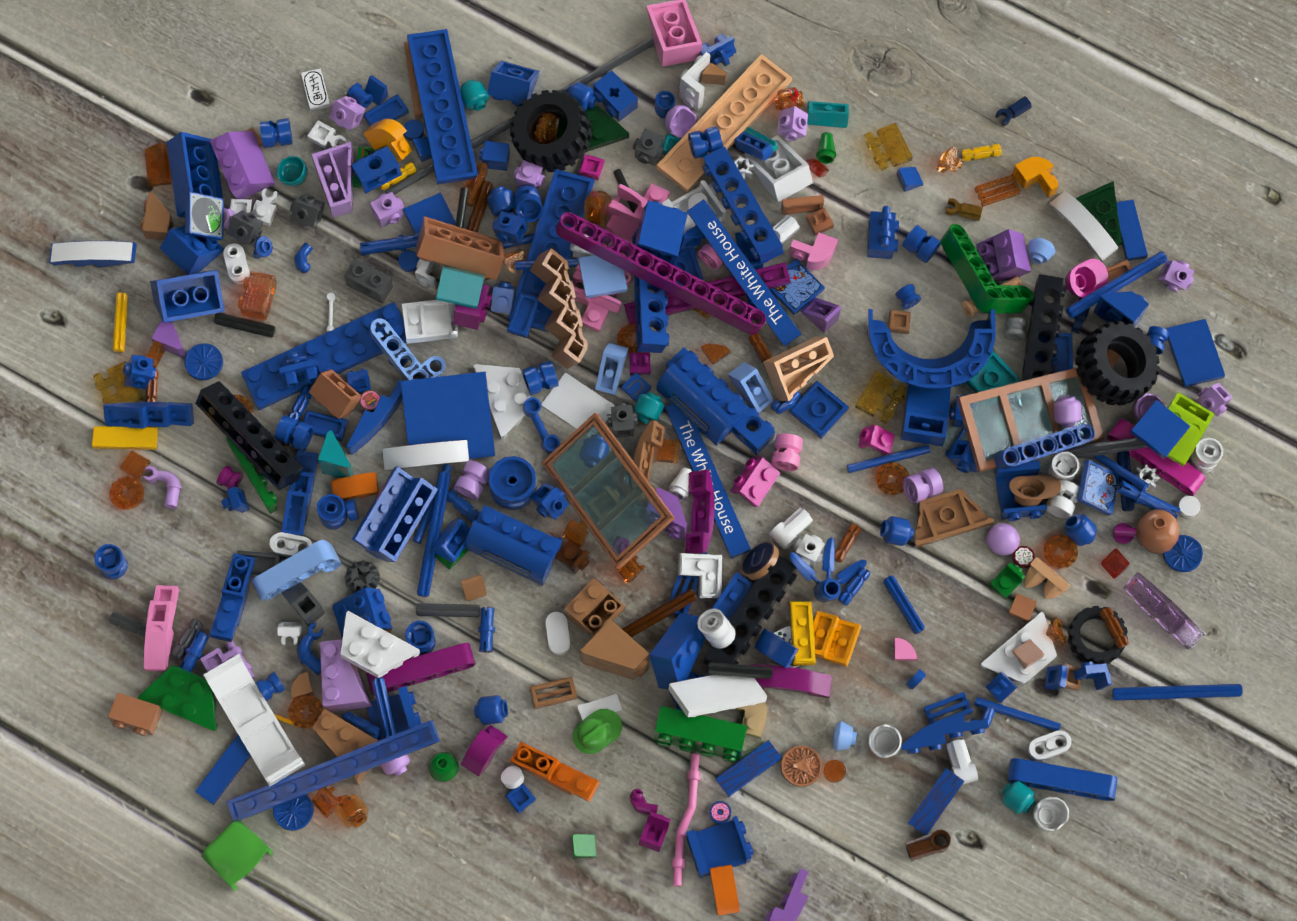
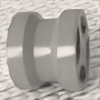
M1018 317L1008 318L1006 321L1008 329L1005 331V337L1013 341L1024 340L1026 338L1024 329L1027 327V321Z

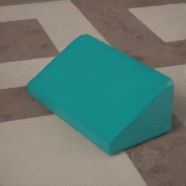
M808 101L807 124L847 128L849 105Z

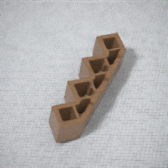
M550 248L538 255L530 271L546 283L537 300L553 311L544 327L560 340L551 357L568 369L580 363L588 348L587 339L583 337L581 328L583 323L580 311L577 310L574 300L576 295L573 282L569 280L568 262Z

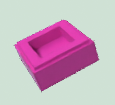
M585 154L579 175L599 181L605 160Z

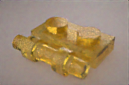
M896 123L878 129V138H874L872 132L864 135L867 140L866 145L868 149H871L874 155L873 159L882 171L888 168L886 163L888 161H891L893 167L912 161L913 156ZM883 145L886 153H882L879 146Z
M126 361L107 369L110 377L106 379L103 378L101 373L93 375L94 385L102 394L103 404H113L120 401L122 403L139 402L144 400L139 388L124 386L125 375H123V367ZM114 385L117 393L112 395L108 387Z
M875 371L855 408L872 417L879 411L882 413L880 422L887 424L889 419L895 415V409L898 403L903 401L904 393L907 389L903 385H899L897 390L891 388L894 380ZM886 395L891 397L888 406L882 403Z

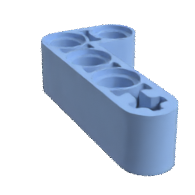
M380 318L372 322L370 327L371 338L404 380H413V377L416 375H420L423 378L440 377L443 374L445 362L441 357L433 356L420 364L386 320ZM376 326L378 328H384L383 334L380 331L377 333L375 332ZM395 342L398 345V349L391 351L387 348V344ZM406 358L410 360L411 366L408 368L402 367L400 364L401 359ZM438 363L441 370L438 372L432 371L430 364Z
M320 540L256 576L252 582L261 601H266L320 570L331 572L340 567L342 563L333 545L326 540Z

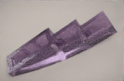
M1139 572L1123 587L1151 619H1156L1169 634H1174L1186 649H1192L1205 635L1171 599Z

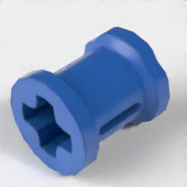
M360 83L352 85L346 95L355 99L356 103L364 108H367L374 99L371 94H367L362 89Z

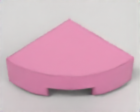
M894 638V661H916L917 656L912 645L901 638Z

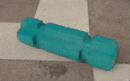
M747 127L743 131L771 144L773 153L777 150V142L755 131L751 127Z

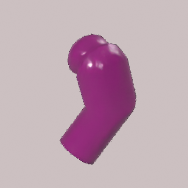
M641 789L632 790L630 802L637 812L648 815L650 812L657 814L658 805L647 803Z

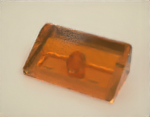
M160 142L146 148L145 159L148 186L156 187L172 184L167 145Z
M487 163L477 165L478 175L474 179L468 180L465 188L469 189L467 206L473 207L476 202L481 184L485 181L488 174Z

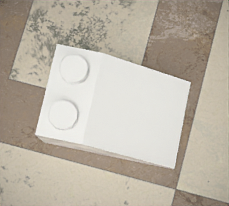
M777 135L771 139L777 142L778 148L765 161L747 153H744L743 156L745 159L750 158L749 163L754 165V173L768 193L777 202H780L782 199H786L809 186L813 181L809 165Z

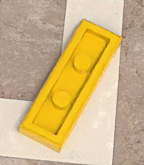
M94 426L92 447L93 449L157 450L159 429L158 427L141 429Z
M790 602L791 642L793 646L799 649L793 659V665H815L812 602Z

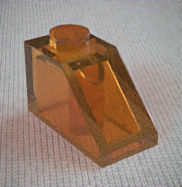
M591 191L584 203V219L604 226L608 216L609 203L611 204V196L603 191Z

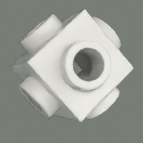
M806 534L803 540L798 539L793 550L814 569L816 563H821L823 560L825 543L818 536Z

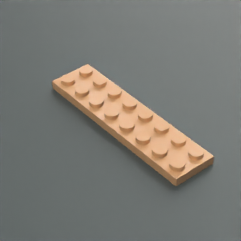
M761 54L656 165V169L688 193L705 175L702 169L704 165L703 157L694 159L689 145L688 133L696 131L704 133L705 129L717 126L723 146L728 150L735 143L734 139L746 130L747 127H750L792 82V77Z

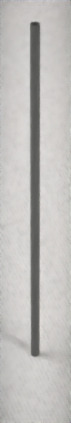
M653 37L571 84L574 85L580 82L586 85L655 45ZM571 84L562 88L560 92H566ZM512 118L472 140V149L511 128L510 122ZM433 163L386 189L385 193L393 192V194H396L433 173Z

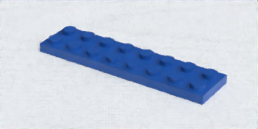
M448 30L407 35V41L437 185L478 179Z
M555 169L526 261H536L539 254L550 248L564 259L572 258L571 243L556 234L555 227L562 214L566 212L573 213L584 219L595 179ZM530 269L523 270L508 322L511 320L520 292L538 298L546 284L532 273ZM541 302L531 328L548 332L544 327L553 311Z
M395 302L242 371L241 374L258 409L262 410L301 392L303 386H313L314 383H307L305 375L297 377L299 386L288 389L285 381H282L279 367L287 366L286 360L294 359L293 352L297 351L298 357L307 355L308 360L316 358L320 371L318 376L320 373L331 369L336 374H340L383 354L382 350L370 336L372 322L380 318L386 320L400 339L407 343L404 320ZM376 326L375 332L377 333L380 331L383 334L384 328H378ZM389 342L387 344V348L390 349L392 346L397 344L395 342Z

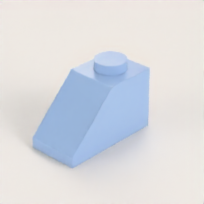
M612 343L607 344L603 352L595 390L616 395L628 352L627 347Z
M743 362L728 374L736 390L758 413L774 401L757 368Z

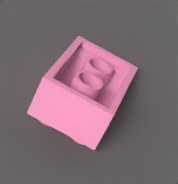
M674 0L646 6L655 49L661 66L695 61L701 55L702 42L686 0Z

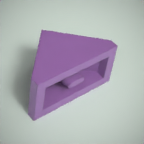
M814 298L801 312L825 333L839 320L841 308L839 305Z
M161 319L151 338L154 346L180 357L186 356L173 322L163 323Z

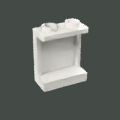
M705 180L700 181L699 187L673 202L669 199L662 202L664 206L679 208L687 213V210H689V198L695 193H703L709 199V207L720 222L725 220L727 211L721 200H718L715 196L716 193L712 185L707 184ZM688 214L683 235L689 229L696 226Z

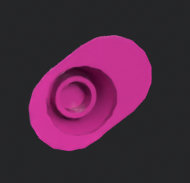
M1093 258L1086 260L1068 272L1065 278L1066 290L1072 295L1084 298L1107 283L1108 272L1100 260Z

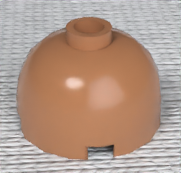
M1154 509L1148 511L1140 518L1136 527V538L1138 543L1148 549L1149 552L1165 553L1170 551L1179 539V524L1171 513L1165 510Z

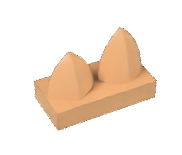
M1038 557L1031 562L1025 577V588L1034 587L1042 583L1046 578L1048 579L1044 587L1045 599L1055 598L1066 592L1071 586Z

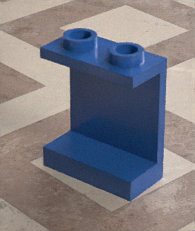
M1039 460L1030 461L1004 470L998 467L995 468L994 474L1002 519H1008V521H1017L1021 517L1038 519L1045 514L1047 505H1043L1042 501L1037 506L1024 507L1014 502V494L1009 488V483L1013 478L1038 475L1040 470Z
M734 816L732 821L695 832L694 829L686 832L685 837L699 878L709 876V868L731 864L733 868L751 861V855H754L751 843H746L743 834H746V828L743 821H739L737 816Z

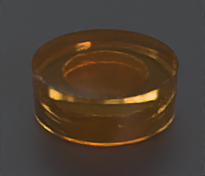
M830 760L826 763L823 774L827 781L838 783L843 780L846 768L841 761Z

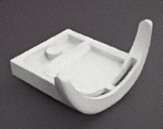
M439 300L402 304L407 344L458 338V325L453 324L455 304Z

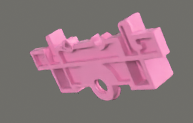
M651 183L646 195L642 197L634 190L619 184L616 199L612 200L611 204L609 203L608 216L611 218L605 230L632 244V236L636 229L639 228L642 211L648 200L657 201L662 204V202L668 199L670 191ZM623 199L636 203L638 207L635 213L619 203L620 200ZM577 265L572 277L576 295L574 300L588 306L582 317L583 326L599 333L609 315V310L619 313L622 309V302L608 295L586 299L584 289L576 287L578 282L583 284L580 266ZM624 270L625 278H627L626 284L629 285L631 283V275ZM619 293L610 294V295H612V296H614V297L617 298L618 295H619Z

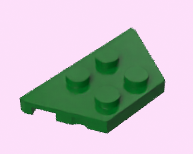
M171 666L137 698L158 705L167 712L212 731H216L218 728L215 719L216 701L214 700V692L204 677L178 666Z

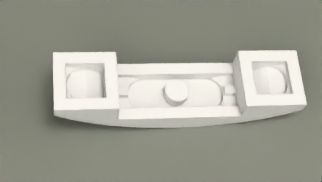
M1064 191L1049 203L1062 219L1065 218L1088 243L1089 248L1101 261L1118 249L1116 243L1101 224L1068 192Z
M467 440L382 449L384 470H392L397 466L402 469L467 462L469 460Z

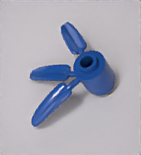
M830 537L825 544L822 569L825 572L827 571L826 579L820 582L815 577V571L794 552L790 553V559L800 574L806 580L810 581L812 579L816 583L814 596L823 603L836 599L841 592L839 583L842 585L847 583L867 563V560H859L838 573L836 576L837 580L832 579L831 572L834 571L835 544L834 539Z

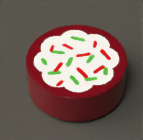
M1027 546L1018 547L1012 555L1013 563L1023 569L1030 567L1031 562L1035 559L1033 550Z

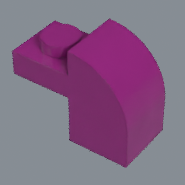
M489 725L485 730L482 729L468 748L461 765L479 777L490 765L494 754L506 742L508 736L492 725Z

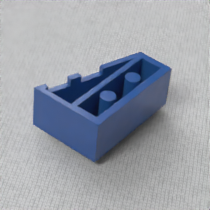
M680 613L649 654L659 688L668 690L669 683L688 679L706 638L698 628L697 623L700 616Z

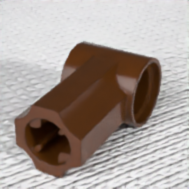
M936 830L932 834L905 842L911 862L936 853L945 852L949 848L951 838L945 830ZM937 836L945 838L946 844L941 847L937 846L934 839Z

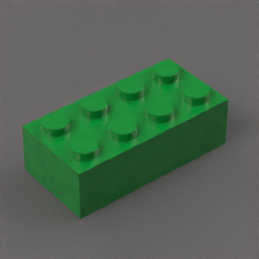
M660 706L654 741L658 742L657 744L662 747L673 745L679 747V750L684 752H692L694 750L701 752V755L705 757H714L716 755L722 757L724 761L735 762V760L740 761L748 726L703 715L688 718L681 710Z

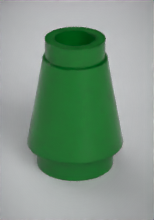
M829 132L821 134L816 153L818 161L823 164H830L836 158L833 135Z

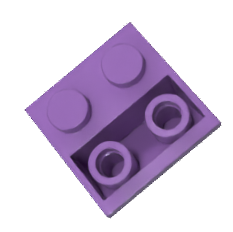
M1007 229L976 244L977 252L995 282L1010 280L1015 276L1021 277L1031 272L1024 234Z
M658 487L656 490L657 494L675 517L663 531L667 532V535L672 539L684 541L687 523L678 497ZM651 502L646 509V523H648L649 527L661 517Z

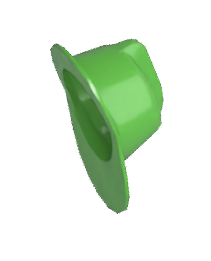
M600 709L582 720L573 732V742L576 748L586 754H595L615 741L622 731V721L619 715L609 709Z

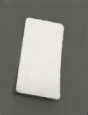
M614 694L578 705L581 719L584 720L600 709H609L614 712L622 710L618 695Z

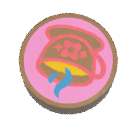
M365 391L361 395L360 405L364 411L374 412L381 397L376 391Z

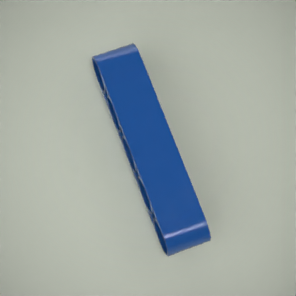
M1081 424L1001 450L995 455L994 461L998 468L1003 470L1088 443L1094 439L1095 431L1091 425ZM1080 431H1082L1084 435L1083 439L1080 436ZM1061 436L1065 439V445L1061 441ZM1043 442L1047 446V451L1043 448ZM1024 448L1028 451V457L1024 454ZM1005 454L1009 456L1010 463L1006 461Z
M1013 758L1010 759L1007 782L1013 784L1020 781L1027 787L1114 801L1118 778L1103 773Z

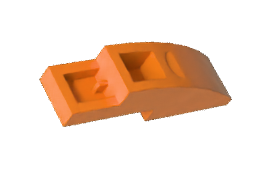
M521 741L510 759V762L540 780L587 802H590L600 784L597 779L561 763L558 759Z

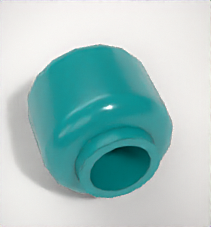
M469 80L461 86L462 102L468 110L480 111L486 107L489 94L482 82Z
M650 392L641 394L633 409L634 412H637V420L649 424L651 420L657 422L664 409V403L661 401L662 398Z
M1020 781L1013 784L1008 783L1001 792L1004 795L1002 799L1003 805L1015 814H1021L1022 812L1026 814L1036 801L1033 798V790Z

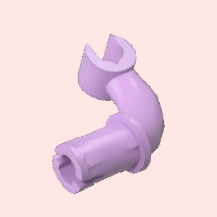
M153 466L146 467L147 473H153L150 477L143 476L148 483H156L158 480L166 483L165 488L167 492L164 506L169 509H177L179 493L182 491V486L177 476L168 471H157Z

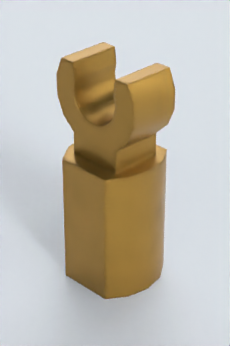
M949 198L947 204L953 205L954 208H946L945 214L950 216L958 214L960 217L980 221L983 207L964 202L961 204L956 199Z

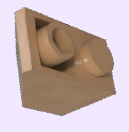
M149 192L148 199L144 200L143 204L145 217L140 221V230L143 231L146 239L164 240L169 230L173 228V220L171 214L158 198Z

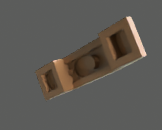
M651 420L642 433L633 460L648 482L655 447H662L665 426L655 420ZM632 477V485L634 491L638 487V484ZM645 494L636 500L637 503L646 508L650 503Z

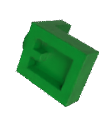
M1009 562L992 580L989 586L1005 600L1023 582L1025 578L1024 572L1018 565H1013Z

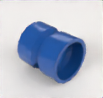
M289 118L277 119L276 123H273L271 120L260 122L264 148L275 147L277 143L281 146L293 144Z
M717 126L705 129L704 133L701 131L688 133L689 145L694 159L704 157L708 152L711 153L723 147L722 138Z
M530 185L519 187L513 195L517 216L523 217L525 222L538 220L543 212L538 190Z
M916 225L905 238L902 247L911 253L916 252V257L926 264L937 252L941 242L932 235L927 236V231Z
M551 361L539 364L538 368L532 366L522 370L530 395L542 392L543 388L549 390L559 386Z
M284 415L278 423L274 437L282 444L288 445L291 443V447L305 451L311 441L314 427L304 422L298 424L296 419Z
M328 494L318 501L317 512L324 527L336 530L346 523V507L339 496Z
M105 544L95 553V563L106 578L111 580L118 579L126 573L128 562L120 548L116 545Z
M415 621L408 626L405 637L408 644L420 650L418 656L432 652L436 640L434 631L429 623Z

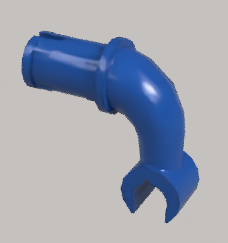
M312 623L308 627V633L298 643L297 654L300 663L305 664L319 676L321 674V661L310 650V646L313 640H318L322 637L323 628L320 632L313 633L312 630L316 627L317 623Z

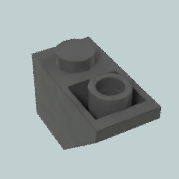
M301 582L282 592V595L308 627L325 614L323 607Z

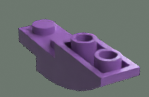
M800 868L798 874L793 873L789 886H792L790 895L785 893L780 905L784 907V910L775 907L773 912L768 911L764 921L797 920L808 898L807 895L800 893L808 871Z

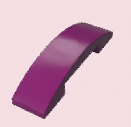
M707 469L689 472L688 493L693 495L691 533L686 534V554L705 553L713 532L715 513L714 491L710 471Z
M750 664L751 666L772 668L773 675L771 679L755 678L763 690L764 688L808 693L809 696L830 697L832 679L830 675L793 667L785 668L784 666Z

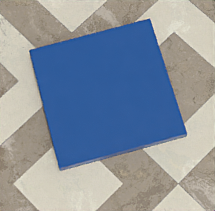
M486 371L401 381L408 446L467 440L469 459L495 456Z

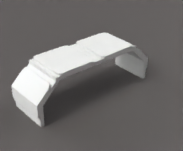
M239 654L204 674L206 681L269 786L274 785L305 766Z

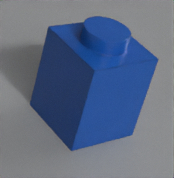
M485 141L484 148H480L479 160H482L483 168L507 171L510 156L509 144Z

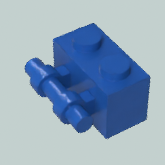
M883 206L882 212L871 211L867 257L892 259L893 253L898 250V239H895V233H898L899 221L895 220L896 213L890 212L891 208L889 206Z

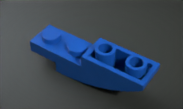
M234 553L222 588V598L210 631V638L232 642L245 607L255 558Z
M964 714L950 716L919 730L901 747L902 750H907V754L920 752L921 747L929 746V751L942 749V744H946L945 734H949L950 738L963 736L962 732L971 731L972 735L985 733L984 728H989L988 720L965 722Z

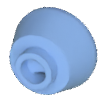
M1034 238L1029 241L1028 256L1033 263H1046L1055 255L1054 245L1048 240Z
M843 721L836 723L833 737V748L836 751L850 749V745H855L857 732H853L852 726Z

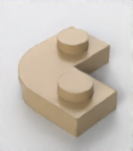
M766 702L734 709L745 712L742 725L748 726L746 735L761 739L767 717Z

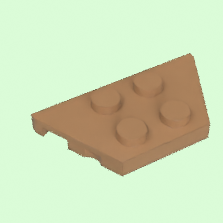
M962 489L920 501L914 546L918 548L993 525L994 520L981 511L980 506L971 501Z

